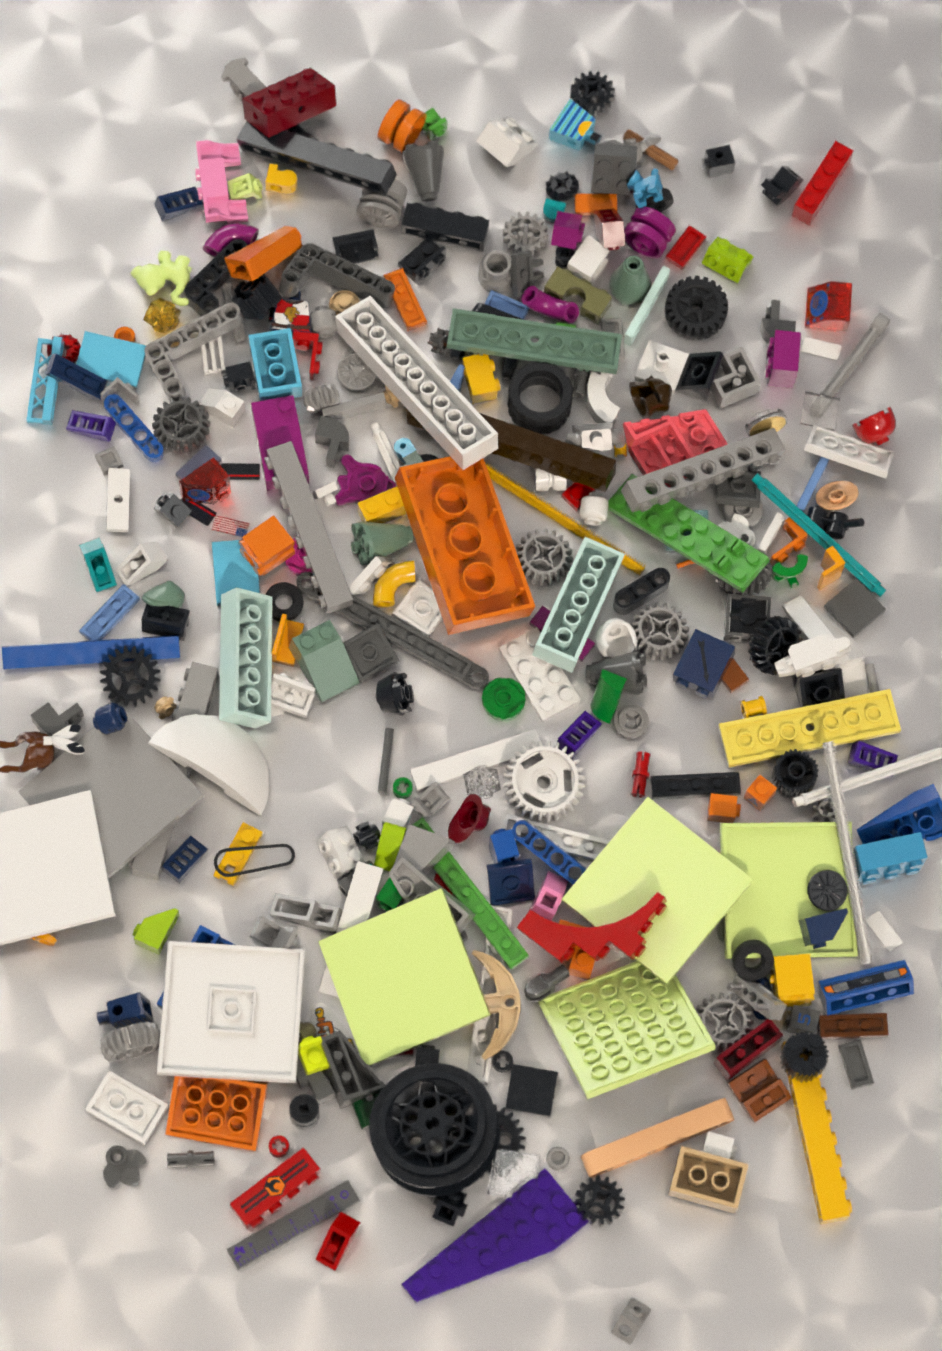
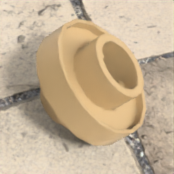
M338 291L331 297L329 309L335 310L338 315L360 301L357 295L351 291Z

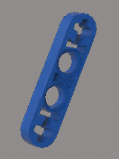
M116 394L107 396L104 400L106 413L112 417L117 426L148 461H160L164 456L162 444L158 442L153 433L120 396ZM111 402L117 403L118 409L121 411L119 414L114 407L110 408ZM130 416L133 418V422L130 425H124L121 422L122 418ZM142 431L147 436L144 440L139 441L135 439V434ZM149 442L154 450L158 448L157 455L154 453L150 454V448L147 445Z

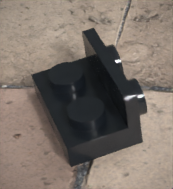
M427 237L398 262V267L400 269L403 268L405 274L416 283L420 279H425L430 274L431 269L435 266H440L445 261L446 248L444 246L439 247L430 237Z

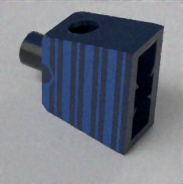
M141 992L108 1001L106 1003L107 1010L97 1012V1020L100 1026L111 1024L116 1029L140 1022H154L150 1000Z

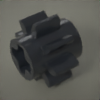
M367 821L356 826L357 832L353 833V838L359 848L365 847L366 850H370L378 846L377 840L380 839L381 834L375 824L369 825Z

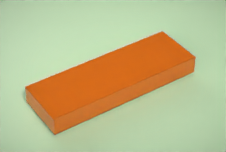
M403 268L384 274L383 278L395 285L393 301L407 332L427 325V320Z

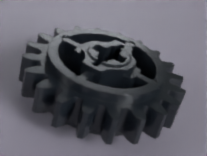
M124 646V653H120L118 649H115L116 657L109 654L108 658L111 662L102 663L107 670L100 671L101 675L106 676V678L100 680V683L107 684L103 688V692L111 691L108 696L109 699L117 697L116 704L124 700L125 707H127L129 701H132L134 707H137V700L145 704L144 697L147 696L152 699L153 696L150 691H158L154 683L161 682V679L155 677V675L160 674L161 671L153 669L158 662H150L152 654L145 657V649L136 653V646H133L131 652ZM134 659L133 663L128 667L117 666L121 661ZM142 663L148 670V680L139 674ZM131 671H133L134 677L137 678V680L131 679L130 682H128L127 677L124 675V673L130 674ZM113 673L122 680L119 690L113 684ZM133 686L143 687L138 693L127 694L128 690Z

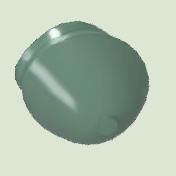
M166 581L143 593L141 598L143 602L152 606L181 608L185 602V593L173 581Z

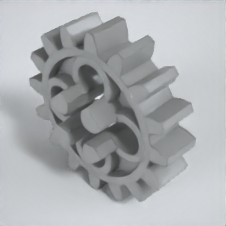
M518 212L517 218L510 216V222L506 221L505 229H503V242L508 243L507 249L511 250L513 248L514 253L525 250L532 251V255L534 251L540 253L541 247L546 246L549 234L547 233L548 226L543 225L544 219L537 220V214L530 217L529 212H526L525 216ZM528 223L527 245H522L524 224Z

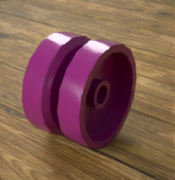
M649 207L636 208L630 222L624 228L625 243L642 256L658 259L666 250L667 243L675 235L676 228L671 220L661 212Z

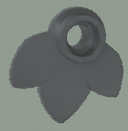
M119 1145L109 1148L106 1153L107 1165L103 1170L106 1184L111 1189L120 1181L129 1186H137L140 1181L138 1167L147 1162L144 1155L136 1149L126 1150ZM115 1154L122 1156L120 1161L113 1160Z

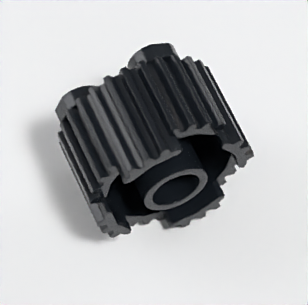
M263 274L254 281L245 282L243 280L233 289L235 297H233L232 302L238 305L246 319H255L257 317L258 320H261L268 315V309L281 301L282 296L269 278Z
M790 749L789 752L785 751L784 755H781L774 765L771 777L773 779L772 784H775L777 792L784 798L791 799V797L800 796L801 793L810 792L817 781L818 764H816V760L809 758V754L805 755V752L801 753L797 749H794V751Z
M801 1032L799 1035L796 1033L795 1036L792 1035L787 1040L781 1051L780 1064H783L781 1068L785 1069L784 1072H788V1076L792 1075V1079L796 1078V1081L800 1080L801 1083L803 1080L805 1082H808V1080L812 1081L826 1067L829 1057L827 1055L829 1051L826 1050L827 1045L824 1046L825 1042L818 1034H813L812 1032L811 1034H808V1032L804 1034ZM802 1053L809 1057L807 1061H804V1057L800 1058Z

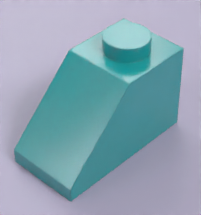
M100 538L80 544L79 547L95 591L99 592L116 586L117 583Z

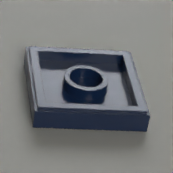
M531 858L486 865L491 905L496 906L535 899Z

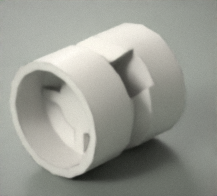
M534 469L536 492L548 491L550 487L556 491H566V478L552 475L541 469Z

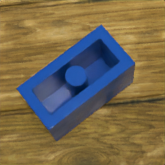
M503 828L494 831L490 835L489 850L493 863L519 860V851L512 829L506 831Z

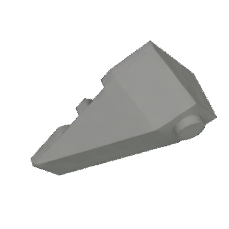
M403 856L388 873L406 903L438 889H443L460 933L476 915Z

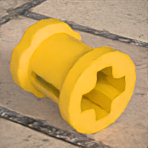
M762 695L758 696V699L740 701L743 718H749L757 714H767L766 703Z

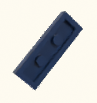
M58 354L51 355L45 373L49 377L95 401L101 400L100 394L104 391L107 380Z

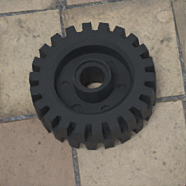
M689 276L686 277L685 281L681 279L678 281V284L675 283L667 295L665 318L666 321H669L668 325L670 328L673 327L676 334L680 332L683 338L689 336V340H694V337H697V340H702L703 337L708 339L712 334H717L718 330H721L728 313L725 291L722 292L720 285L716 286L714 280L709 282L707 277H704L703 280L700 279V276H695L694 279ZM699 306L701 310H694L692 307Z

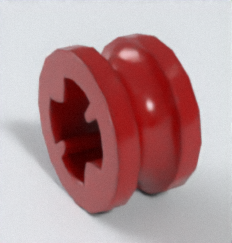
M277 1135L270 1139L269 1151L272 1156L281 1158L288 1154L289 1142L284 1136ZM277 1141H280L282 1145H286L285 1148H282V1152H277V1149L272 1148L273 1145H276Z

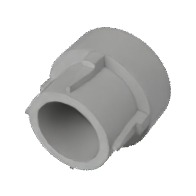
M492 251L483 257L479 265L478 279L485 290L489 292L493 290L500 293L506 291L512 285L511 260L508 253Z

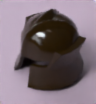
M652 375L642 382L632 381L629 383L633 403L643 419L650 418L654 413H665L669 410L672 396L670 384L665 383L659 378H653Z

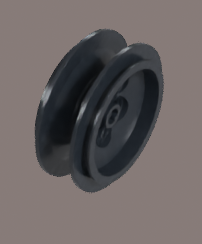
M428 1063L414 1066L401 1072L381 1090L371 1111L369 1123L370 1139L382 1168L396 1184L418 1195L429 1197L448 1196L469 1188L488 1171L499 1148L500 1123L488 1091L472 1074L453 1065ZM428 1101L436 1102L433 1108H425V1104ZM451 1108L458 1110L453 1116L446 1115L447 1111ZM409 1116H418V1119L415 1122H407ZM458 1130L461 1132L457 1138L449 1137L452 1131ZM414 1137L421 1138L420 1143L417 1145H411L410 1141ZM435 1145L443 1146L440 1152H431Z

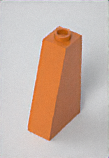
M284 226L225 257L224 259L231 277L254 281L298 251L303 246L301 234L296 227Z

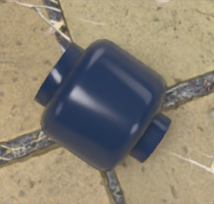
M116 703L101 706L95 711L93 725L102 734L109 735L125 727V723L128 720L127 713L122 706Z

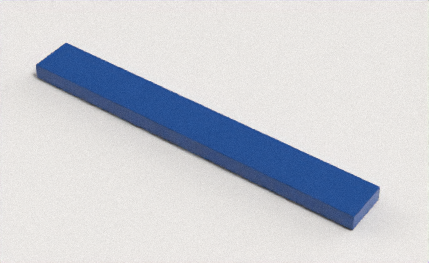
M179 635L2 646L3 669L109 663L111 661L108 655L116 657L115 649H118L120 653H124V646L127 647L129 652L132 651L133 646H136V653L145 649L144 656L152 654L151 660L180 658ZM127 659L121 662L134 661V659Z

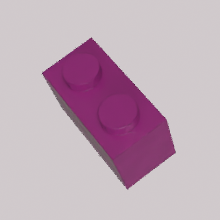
M557 211L551 245L576 249L577 242H582L585 223L581 222L583 215Z

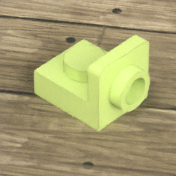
M250 173L227 181L231 200H244L251 196L257 199L262 198V183Z

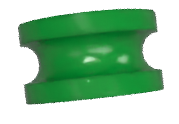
M405 777L396 779L393 783L394 795L398 799H407L411 796L413 791L412 782ZM399 784H404V787L408 786L405 793H401V790L397 791Z

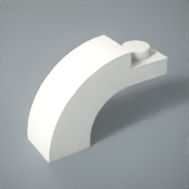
M592 371L586 393L588 411L595 423L613 422L614 426L620 414V407L613 404L605 392L613 374L595 373Z

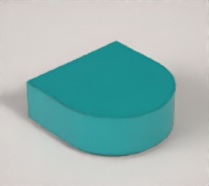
M546 198L543 207L544 218L549 222L555 223L557 211L565 212L566 203Z

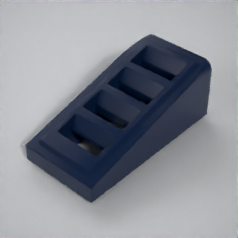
M195 186L158 196L155 201L156 210L162 221L172 219L203 206ZM188 195L191 196V198H192V200H193L192 203H190V201H189V199H188V197H187Z
M190 836L161 866L162 871L180 884L208 851V848ZM192 844L200 851L195 853L189 848V845ZM187 851L193 858L189 859L183 852ZM178 858H182L188 864L186 866L178 861ZM176 864L182 870L179 872L172 865Z

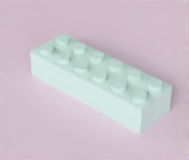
M584 537L538 638L532 656L571 673L573 672L620 568L624 553Z
M236 587L221 595L219 720L256 729L271 722L272 596Z

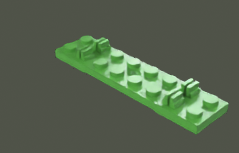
M631 474L608 500L609 511L698 564L742 593L769 562L767 555L673 498L666 504L659 505L658 503L652 505L647 511L641 512L639 510L632 513L621 489L627 481L637 478L634 474ZM685 531L691 532L688 536L683 535Z

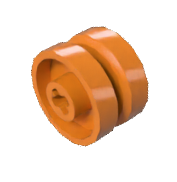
M398 99L390 107L380 125L377 135L378 140L387 145L393 143L394 149L402 153L405 150V145L415 144L424 127L426 113L417 108L411 110L410 104Z

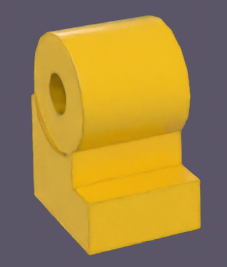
M270 163L265 181L266 190L284 194L294 193L297 189L296 173L291 170L279 171L278 165Z

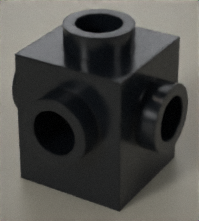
M458 1192L448 1196L435 1197L433 1205L436 1208L432 1218L454 1227L458 1216L463 1217L468 1204L464 1203L467 1194Z

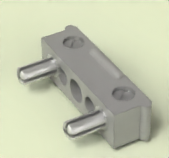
M736 975L733 983L727 984V990L735 993L751 1005L755 1011L760 1012L769 1020H781L787 1005L762 984L754 980H746L739 975Z

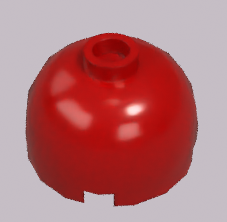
M891 407L886 408L887 413L879 411L860 420V426H857L856 423L852 424L858 438L868 444L876 442L878 446L889 441L888 436L896 428V419Z

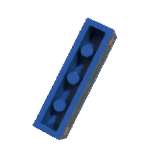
M902 960L818 981L819 998L826 1014L831 1015L913 995L914 978L906 961Z

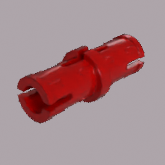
M642 751L636 753L635 770L632 771L634 779L631 796L637 798L639 789V798H644L646 780L649 779L650 775L648 766L651 754L645 752L644 760L642 761Z

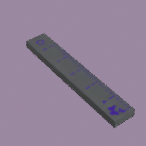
M347 1180L229 1247L227 1252L237 1270H240L360 1200Z

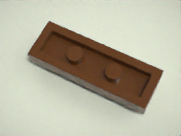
M887 1013L820 1015L818 1020L819 1036L822 1039L888 1037L889 1035Z

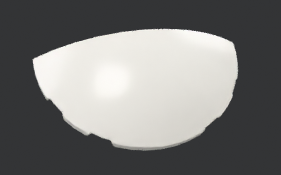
M193 714L167 723L152 736L148 742L149 745L183 767L188 765L224 789L223 793L261 816L269 795V772L265 758L257 743L245 730L234 723L220 721L218 716Z

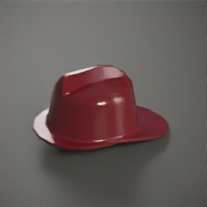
M476 794L467 796L452 818L448 827V837L455 841V843L465 841L471 833L482 831L487 826L491 808L482 803L480 796Z

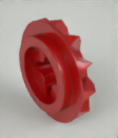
M61 333L57 337H62L65 347L70 348L66 350V356L63 354L62 357L75 363L81 346L77 338L75 339L70 334L63 335ZM47 345V355L49 357L52 345Z

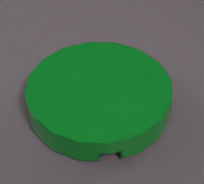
M495 678L483 690V708L489 716L496 720H512L520 715L525 706V691L520 683L512 678Z

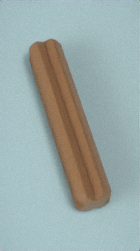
M630 129L623 136V140L636 138V142L645 139ZM656 145L649 146L643 152L670 170H674L679 162L677 158Z

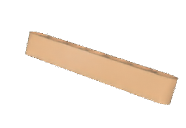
M722 1098L586 1152L580 1157L588 1176L594 1178L597 1175H602L722 1127L735 1119L726 1098Z

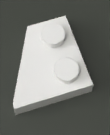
M376 556L348 587L353 594L366 593L372 584L395 562L390 557Z

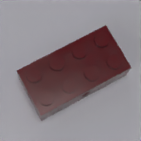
M311 67L242 98L244 119L267 137H271L337 106L335 85Z

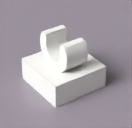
M332 482L312 493L315 499L323 497L326 506L336 503L332 492L338 488L335 482Z

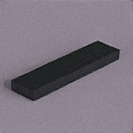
M739 772L650 777L652 800L710 797L711 793L730 796L741 794Z

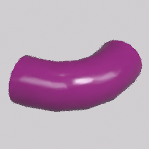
M241 223L225 225L215 230L205 241L202 248L208 255L216 257L235 239L244 240L247 246L254 243L258 237L259 229Z
M535 286L527 288L522 295V303L545 317L565 323H574L579 316V308L576 303L552 297Z

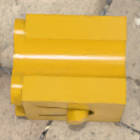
M810 954L774 957L769 982L773 987V995L787 1005L786 1008L793 1007V1005L801 1007L811 1006L812 1001L815 1000Z

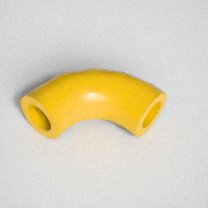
M414 561L394 564L379 577L374 586V607L388 608L395 604L397 588L402 584L415 582Z

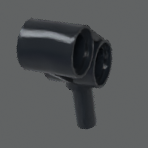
M809 507L807 516L833 539H843L845 531L849 528L862 527L865 523L863 518L849 519L846 514L837 511L831 512L829 517H827V511L820 507Z

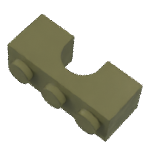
M558 266L544 286V293L564 301L569 296L580 297L584 301L581 306L580 316L599 325L601 319H603L611 306L612 296L606 290L598 289L592 286L588 280L579 279L568 269H561Z

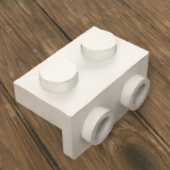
M274 674L271 684V706L307 718L316 696V688L309 682L292 680V677L287 674Z
M347 826L326 831L317 840L319 851L322 853L330 872L336 880L340 879L345 873L355 871L357 861L365 863Z

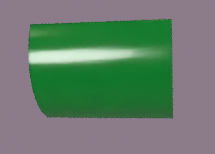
M602 669L590 704L591 710L597 718L610 724L627 678Z

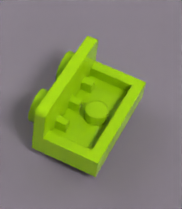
M717 237L708 247L702 264L738 283L744 271L752 263L754 256L746 250L731 244L728 240Z

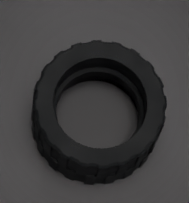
M535 362L519 369L515 376L512 377L508 390V413L514 424L539 434H549L560 429L566 423L571 412L573 399L571 380L563 370L545 362ZM543 385L553 389L558 394L560 404L550 411L536 412L530 410L521 402L520 394L528 387Z

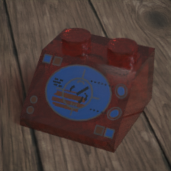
M830 281L807 288L805 328L847 332L850 323L852 283Z
M213 457L179 481L181 499L188 502L212 505L218 501L223 502L231 493L230 476Z

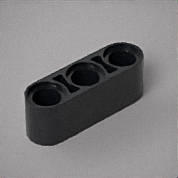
M656 568L619 590L614 597V611L620 615L629 614L664 593L669 587V571L665 568ZM655 578H663L665 582L657 583ZM643 588L647 593L639 594L636 590ZM625 599L629 604L621 605L618 601Z

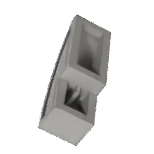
M275 894L269 915L305 927L336 933L343 910L337 906L319 904L316 900Z

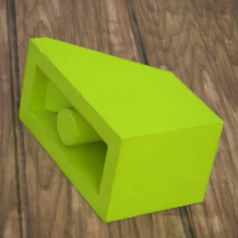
M173 908L144 918L142 923H138L132 935L135 936V944L160 955L180 916L179 910Z

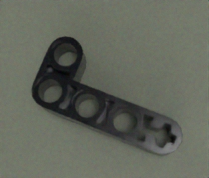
M235 239L231 241L185 286L184 292L185 298L189 300L188 305L200 316L219 308V301L213 294L231 277L228 267L220 268L219 266L226 264L225 257L247 246L244 240ZM208 278L214 279L212 282H205ZM191 293H199L198 296H190ZM207 306H214V307H215V308L212 309V310H207V309H205V307H207Z

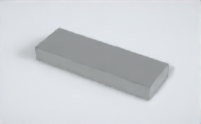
M384 393L374 394L322 408V416L336 420L350 418L386 408V399Z

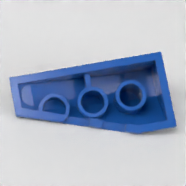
M934 784L911 793L857 829L862 844L921 832L922 838L926 841L942 837V800Z

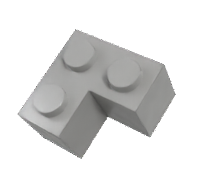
M743 347L723 354L721 366L726 375L713 380L711 392L720 409L759 393L761 381Z

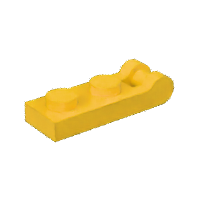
M243 822L229 848L257 846L263 832ZM255 849L227 851L218 868L226 874H231L226 871L227 866L234 868L232 873L243 871ZM216 870L213 875L218 879H225L231 886H234L240 875L224 877Z

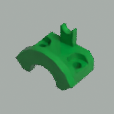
M803 554L797 555L795 566L791 568L782 566L780 562L772 566L771 576L773 580L780 582L787 579L790 588H792L793 584L799 586L796 576L803 573L807 566L808 556Z

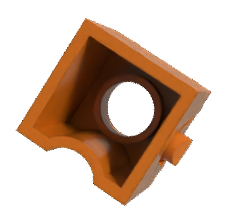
M274 515L244 535L242 540L239 541L240 553L250 563L259 577L266 575L295 554V549L293 548L295 541Z

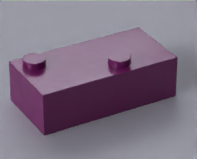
M294 395L251 402L266 490H276L272 481V477L275 476L272 469H267L264 460L267 457V449L290 441L293 444L309 484V472Z

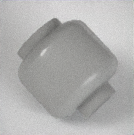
M326 305L316 307V310L310 313L311 332L319 334V338L334 336V333L337 331L336 311L328 309Z

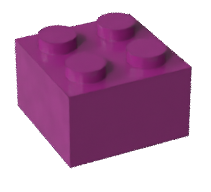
M775 330L774 337L769 338V346H767L766 352L768 362L765 368V378H768V386L794 388L799 368L801 332Z

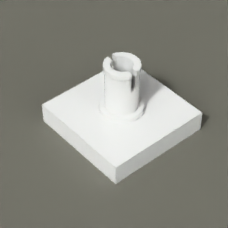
M649 340L634 380L642 382L652 375L653 378H659L665 383L670 384L674 394L689 354Z

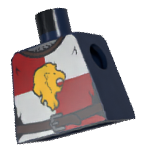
M301 291L294 297L282 298L277 303L270 331L291 328L292 337L293 331L311 333L309 302L301 300Z

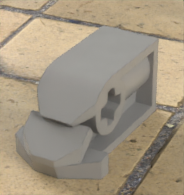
M246 58L229 62L221 76L224 83L230 81V88L242 102V98L266 88L246 66L248 65Z

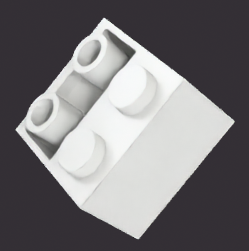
M508 116L489 121L477 139V142L506 167L516 165L538 144V141L533 138L532 133L522 129L514 118Z

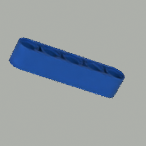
M519 820L514 824L512 828L514 838L572 885L579 878H572L569 875V869L571 867H578L582 872L581 875L587 869L527 820ZM524 824L528 827L529 832L526 836H519L517 834L516 827L518 825ZM541 838L546 842L544 850H537L533 844L536 839ZM556 852L561 853L564 861L561 864H554L551 860L552 854Z

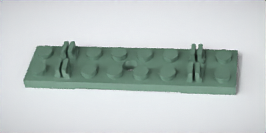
M453 308L447 348L474 352L475 355L479 353L481 356L487 354L539 363L545 362L552 365L578 368L580 371L584 369L585 372L591 370L617 374L622 334ZM532 338H535V339H538L539 341H538V342H532L531 339H532Z

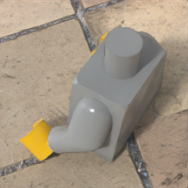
M613 422L572 425V432L568 433L565 439L566 443L592 452L613 450L614 447L615 458H617V455L627 457V444H625L623 431L617 428L613 429Z

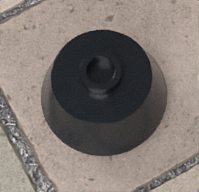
M394 672L378 681L376 700L384 713L403 716L405 713L412 711L409 705L414 703L412 685H407L405 681L407 678L406 673L398 674Z

